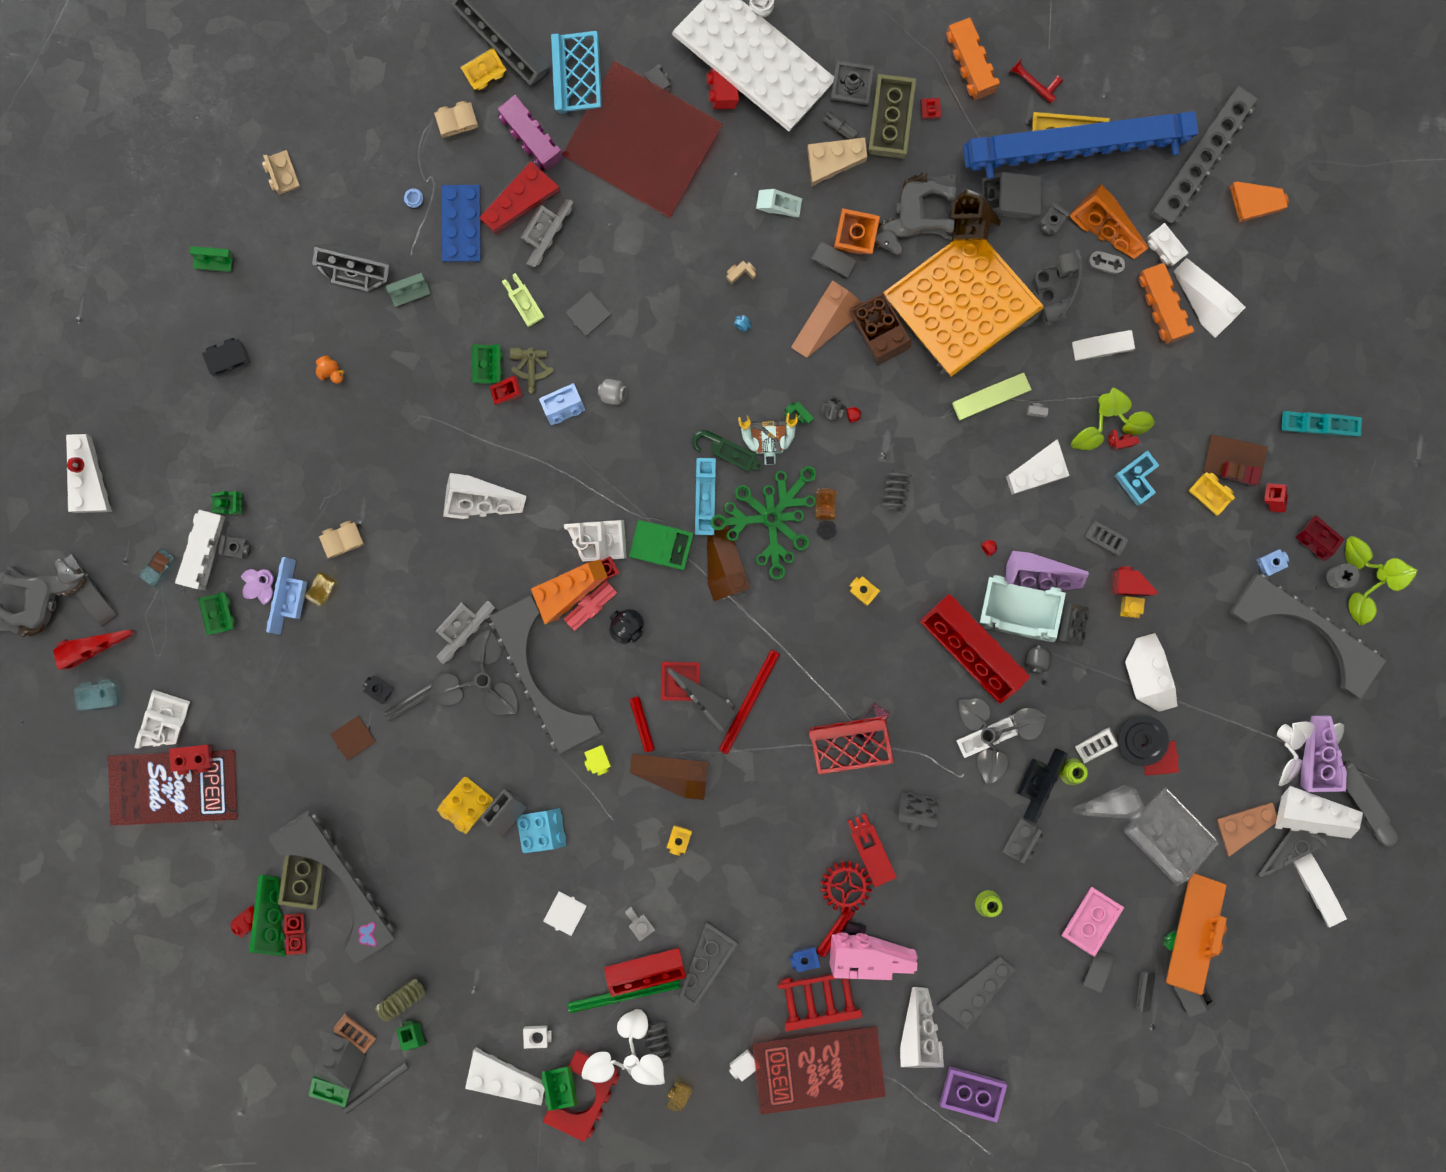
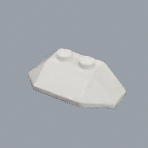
M1153 633L1136 638L1125 661L1135 698L1158 712L1177 707L1174 681L1165 652L1156 634Z

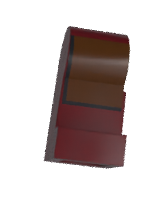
M1225 462L1221 477L1256 486L1258 485L1262 468Z

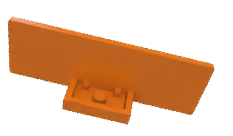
M1195 873L1190 874L1167 974V984L1198 995L1203 994L1210 959L1221 953L1223 949L1222 938L1227 930V918L1220 916L1226 884Z

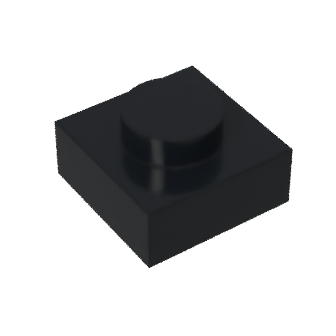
M847 921L843 933L848 935L865 934L866 925Z

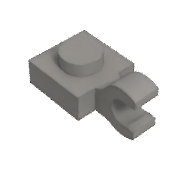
M632 907L625 910L626 915L632 921L628 926L639 941L655 931V928L645 914L639 917Z

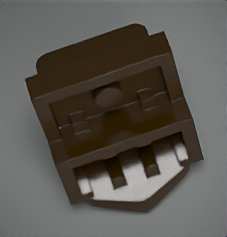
M966 189L958 195L957 199L953 200L951 219L955 220L952 239L956 241L988 240L989 227H1000V218L982 194Z

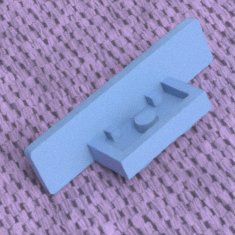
M281 558L271 611L267 622L266 632L280 635L285 616L300 619L307 581L292 579L296 564L294 559Z

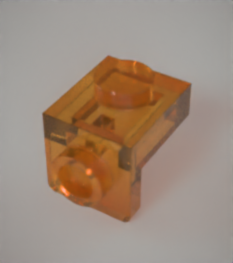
M828 488L817 489L816 519H835L836 490Z

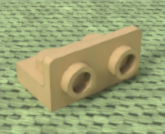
M287 150L271 156L267 154L263 156L265 161L262 164L265 172L270 173L271 179H269V184L272 190H276L280 195L301 187Z

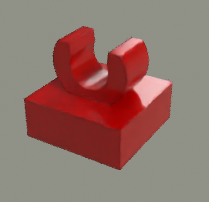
M940 98L920 100L922 119L941 118Z

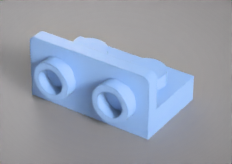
M574 383L539 398L550 425L561 423L563 420L577 416L585 411Z

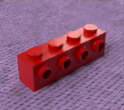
M679 948L604 967L611 997L686 978Z

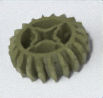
M413 979L378 1004L375 1008L377 1015L383 1022L392 1020L425 995L424 987L417 979Z

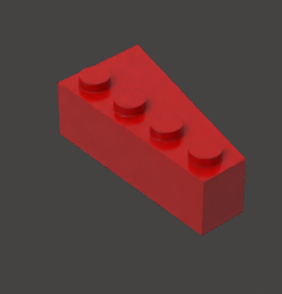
M530 162L479 218L494 234H497L521 216L529 213L539 204L547 201L554 194L559 193L560 187L534 163Z

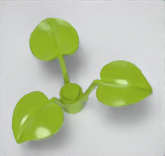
M1112 388L1110 393L1103 394L1098 398L1100 405L1098 430L1095 427L1084 429L1073 439L1070 446L1079 450H1092L1100 446L1104 441V435L1101 433L1103 430V416L1119 415L1122 421L1126 423L1122 427L1123 432L1127 435L1132 434V436L1147 432L1152 428L1155 421L1150 413L1144 411L1134 413L1129 419H1126L1122 414L1131 408V400L1120 390Z
M1351 536L1347 539L1345 547L1347 563L1354 565L1358 570L1362 569L1365 565L1378 568L1377 577L1381 580L1365 592L1364 596L1356 592L1349 599V611L1352 618L1359 625L1363 626L1371 622L1377 612L1375 602L1367 596L1382 584H1385L1386 581L1392 590L1399 591L1406 588L1413 581L1418 570L1398 558L1388 560L1385 566L1382 564H1370L1369 561L1373 557L1370 547L1361 539Z

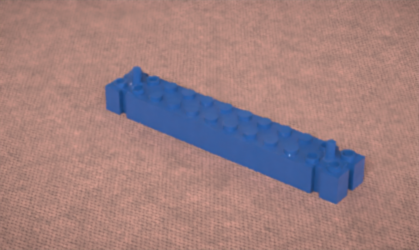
M1196 112L1037 130L987 138H973L963 145L965 167L972 168V171L981 170L983 167H986L987 179L995 177L993 168L1002 167V164L1009 163V166H1016L1024 161L1032 164L1045 158L1046 161L1058 160V157L1065 156V159H1072L1080 154H1083V157L1095 155L1097 152L1110 154L1120 149V152L1131 151V148L1136 147L1139 150L1149 149L1153 145H1157V148L1166 147L1170 143L1172 155L1175 156L1180 154L1179 145L1186 144L1187 141L1193 140L1192 137L1198 135Z

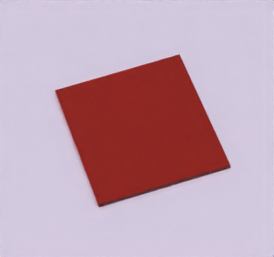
M614 61L601 84L602 108L587 109L562 155L664 215L671 217L720 128H722L723 123ZM596 94L590 104L597 103Z

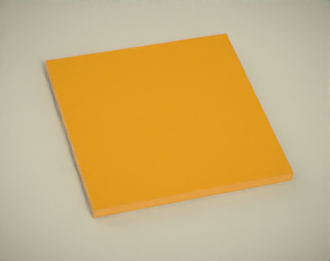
M953 240L883 292L893 309L950 377L1044 308L1042 303L987 240Z

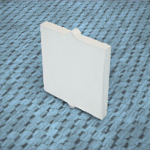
M559 891L543 922L555 927L556 931L561 930L572 936L587 905L575 900V897H569Z

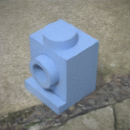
M1280 549L1257 559L1262 573L1266 576L1289 567L1287 564L1289 562L1288 555L1285 551L1281 552ZM1275 558L1279 562L1277 566L1273 564V559Z

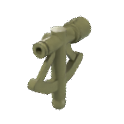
M520 347L510 348V359H522L517 368L512 367L511 371L518 377L528 380V392L533 394L535 392V380L544 379L554 371L552 367L548 368L539 359L547 358V350H535V348L522 350ZM527 360L528 374L520 371ZM535 361L545 371L535 374Z

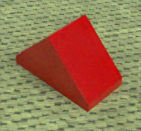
M516 375L490 386L494 405L523 397Z

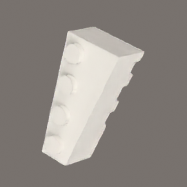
M477 1047L474 1049L465 1089L536 1105L542 1104L545 1089L541 1079L525 1071L523 1072L515 1068V1066L483 1052Z

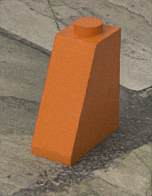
M1238 181L1233 182L1229 186L1239 222L1284 211L1289 204L1288 196L1281 188Z

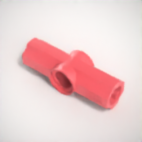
M605 581L592 594H588L578 603V606L564 618L565 622L576 631L589 618L594 617L603 608V605L613 598L617 592Z

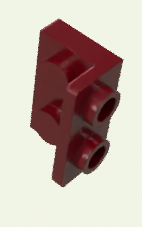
M1316 515L1309 520L1304 529L1296 536L1304 546L1309 548L1323 561L1333 556L1345 540Z

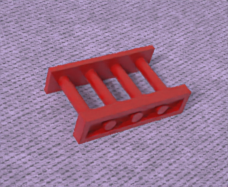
M832 973L792 980V978L781 979V983H778V989H785L789 1011L788 1021H784L786 1032L863 1018L861 1008H856V1005H854L850 980L841 978L846 1007L843 1011H837L834 1005L830 980L838 978H834ZM811 983H823L827 1005L826 1014L818 1015V1012H816ZM794 986H804L808 1014L805 1018L797 1016L792 990Z

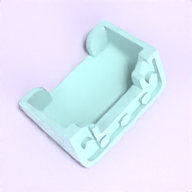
M994 575L993 578L989 577L979 625L988 630L1046 642H1055L1066 593L1062 592V589L1051 587L1050 590L1042 591L1008 584L1002 576Z

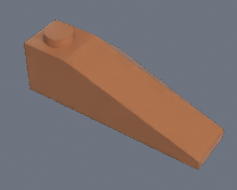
M832 281L791 346V349L808 358L845 326L850 324L854 320L850 310L863 303L850 291Z

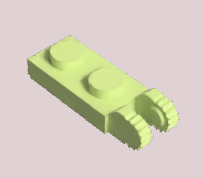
M515 273L512 276L519 288L513 291L506 279L502 282L509 292V297L529 328L545 317L525 284H522Z

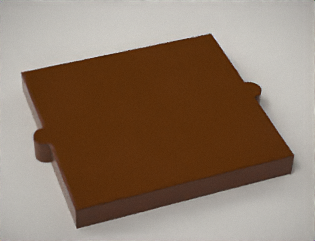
M359 716L330 734L337 744V749L341 750L347 761L376 742L368 731L369 727L364 725Z

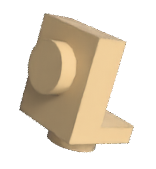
M742 261L738 266L733 265L727 271L726 279L732 285L746 272L754 280L756 278V269L751 263L748 262L746 264Z

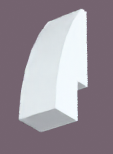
M1132 330L1072 342L1075 361L1109 356L1135 349Z

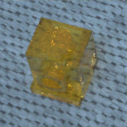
M676 1079L674 1082L676 1088L672 1087L666 1097L669 1099L666 1107L674 1112L677 1110L681 1112L692 1094L693 1088Z

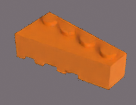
M969 17L949 25L946 37L955 49L953 50L955 60H959L961 64L960 73L963 79L966 78L968 82L966 87L969 95H973L974 100L996 93L1000 82L998 77L993 78L994 69L991 63L986 62L987 56L984 47L978 45L980 38L971 18Z
M1161 263L1142 270L1139 273L1140 277H1138L1139 283L1146 290L1145 298L1147 304L1152 306V317L1154 322L1159 325L1160 330L1158 332L1161 340L1165 341V344H1169L1188 337L1194 332L1192 325L1189 327L1187 325L1188 315L1185 310L1183 311L1179 307L1180 297L1176 291L1173 292L1171 289L1174 287V284L1165 264Z
M601 559L586 563L531 588L544 624L559 620L564 613L572 609L578 601H581L587 593L595 589L608 577Z

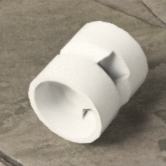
M750 0L749 7L756 15L765 18L772 13L774 0Z

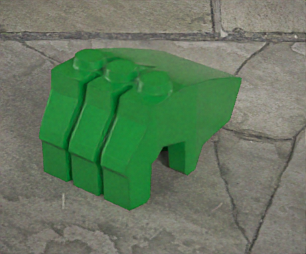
M221 491L211 494V513L242 515V492Z

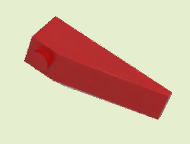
M125 630L70 641L65 639L57 644V648L53 649L58 670H70L136 634L135 630Z

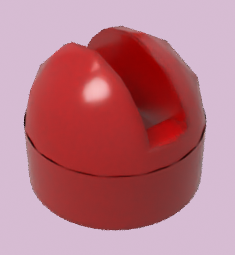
M857 407L846 408L849 423L860 419L861 411Z
M72 457L67 462V468L71 472L80 473L84 469V461L79 457Z
M987 540L981 544L982 550L989 557L997 551L998 546L993 540Z

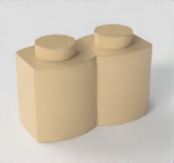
M461 101L456 103V106L453 108L444 106L434 113L442 138L478 128L471 102Z
M346 521L340 524L341 528L333 530V528L322 531L323 535L319 536L327 558L336 557L365 544L355 522Z

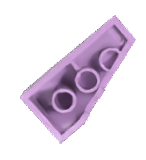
M1012 551L1006 565L1005 581L1008 584L1042 591L1050 590L1051 587L1060 588L1062 591L1083 588L1089 573L1088 571L1033 553Z
M1330 715L1311 716L1310 722L1314 724V731L1306 740L1301 766L1300 786L1308 792L1346 791L1347 772L1341 758L1342 753L1338 747L1332 717Z

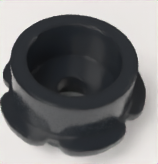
M831 521L821 522L820 527H818V534L825 540L836 535L835 524Z

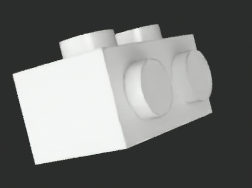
M1165 223L1146 238L1149 247L1158 253L1161 262L1169 268L1188 254V251Z

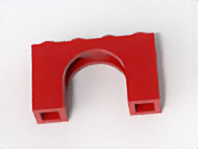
M577 1049L569 1064L572 1071L582 1076L583 1067L591 1055ZM614 1067L613 1076L606 1082L595 1083L591 1081L596 1091V1099L588 1109L583 1111H572L567 1108L548 1110L543 1123L585 1142L587 1137L591 1138L595 1130L592 1125L595 1120L599 1121L603 1110L600 1108L603 1102H608L612 1094L609 1092L611 1085H616L620 1077L617 1074L619 1068Z

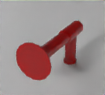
M1021 59L1008 72H1014L1023 77L1050 104L1056 99L1052 93L1063 82L1062 78L1056 76L1054 81L1046 88L1024 69Z

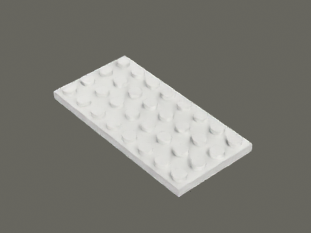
M702 0L672 32L675 38L789 132L833 85V75L763 17L752 12L750 7L742 0Z

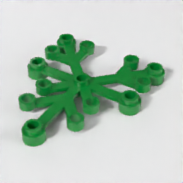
M811 466L802 468L800 478L787 493L786 473L784 471L776 472L774 478L778 483L779 503L775 508L773 498L775 489L773 486L767 485L762 490L766 498V508L751 496L749 487L745 485L737 487L734 492L736 499L746 501L761 515L745 516L736 508L734 503L728 502L724 505V511L727 514H732L734 517L725 518L723 515H715L710 520L711 527L714 530H721L725 526L735 525L733 529L726 533L727 539L734 541L738 538L739 533L746 524L764 523L769 530L770 544L762 554L756 556L755 561L760 566L765 565L771 555L772 566L769 568V576L774 580L783 578L785 569L780 565L779 555L782 557L783 562L791 563L794 560V554L778 544L776 528L793 541L795 549L804 550L809 546V539L805 535H797L782 522L788 520L799 522L804 518L803 512L801 510L791 513L781 512L785 507H812L815 505L816 499L811 495L805 498L793 499L806 482L815 479V469ZM805 471H808L810 473L809 478H806L804 476ZM779 473L783 474V480L778 479L777 475ZM766 488H770L772 490V493L770 495L766 494ZM740 490L745 492L744 497L739 496ZM807 498L812 499L813 503L811 505L807 504ZM729 504L733 506L731 512L727 510V505ZM796 512L800 513V519L795 518ZM769 515L774 516L773 522L768 520ZM716 519H719L721 521L720 526L715 525L714 522ZM731 531L736 535L734 539L729 537ZM799 539L803 541L802 546L797 545ZM786 554L791 555L790 561L785 559ZM760 556L764 557V563L758 561ZM775 568L779 570L778 576L773 574Z

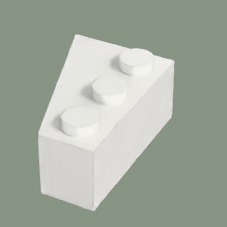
M1058 439L1006 477L1012 495L1069 476Z

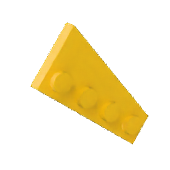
M1034 112L1032 131L1109 122L1110 118Z

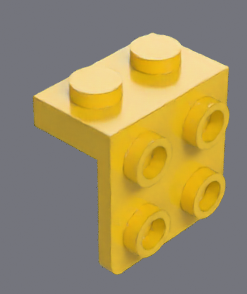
M463 777L442 801L437 811L441 817L452 822L457 830L467 834L493 802V798L468 777Z

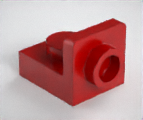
M1116 429L1112 430L1110 436H1108L1109 444L1111 447H1114V451L1136 446L1140 443L1138 436L1132 437V434L1121 436V440H1119Z

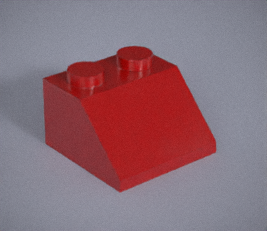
M1122 566L1118 567L1117 571H1113L1112 594L1134 596L1157 595V590L1139 571H1134L1133 567Z

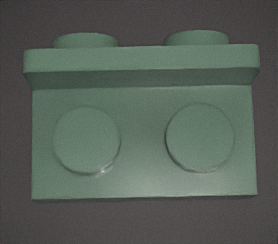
M422 273L386 286L395 307L430 295V290Z

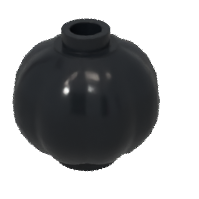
M626 609L621 612L616 610L609 618L612 620L609 628L610 635L618 643L627 644L630 641L635 643L644 633L641 630L644 626L643 618L635 610Z

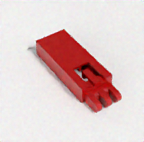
M863 813L861 816L864 822L861 823L858 816L855 817L856 826H854L851 819L847 822L852 831V839L874 887H877L897 877L873 824L870 825L866 814ZM867 834H869L874 846L865 849L860 837H863L865 843H868L870 840Z

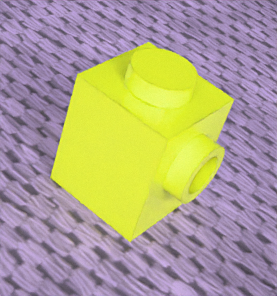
M603 745L584 752L587 758L584 763L588 771H592L593 774L597 772L598 776L609 772L608 768L611 767Z

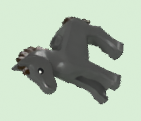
M921 173L919 176L914 175L906 179L903 184L901 201L897 202L896 214H900V218L883 220L882 223L878 224L874 243L876 248L882 247L895 255H900L903 253V246L898 241V238L922 233L937 234L952 241L954 219L925 218L923 197L935 193L945 196L949 201H953L956 196V175L932 176L927 179V173Z
M64 559L55 560L54 567L57 576H39L35 578L23 576L16 569L7 566V572L0 571V584L26 589L25 605L23 612L14 614L0 604V631L18 632V636L22 637L26 635L31 637L42 632L56 608V595L69 596L70 594H75L76 591L80 590L79 588L83 587L89 574L81 572L80 568L76 570Z

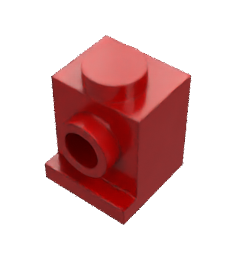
M1267 483L1264 501L1266 504H1269L1271 512L1286 513L1288 502L1287 485Z

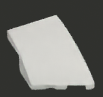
M624 520L564 524V528L568 530L573 540L572 543L578 549V554L582 561L603 560L609 556L612 559L627 558Z
M153 690L134 748L176 744L191 701Z

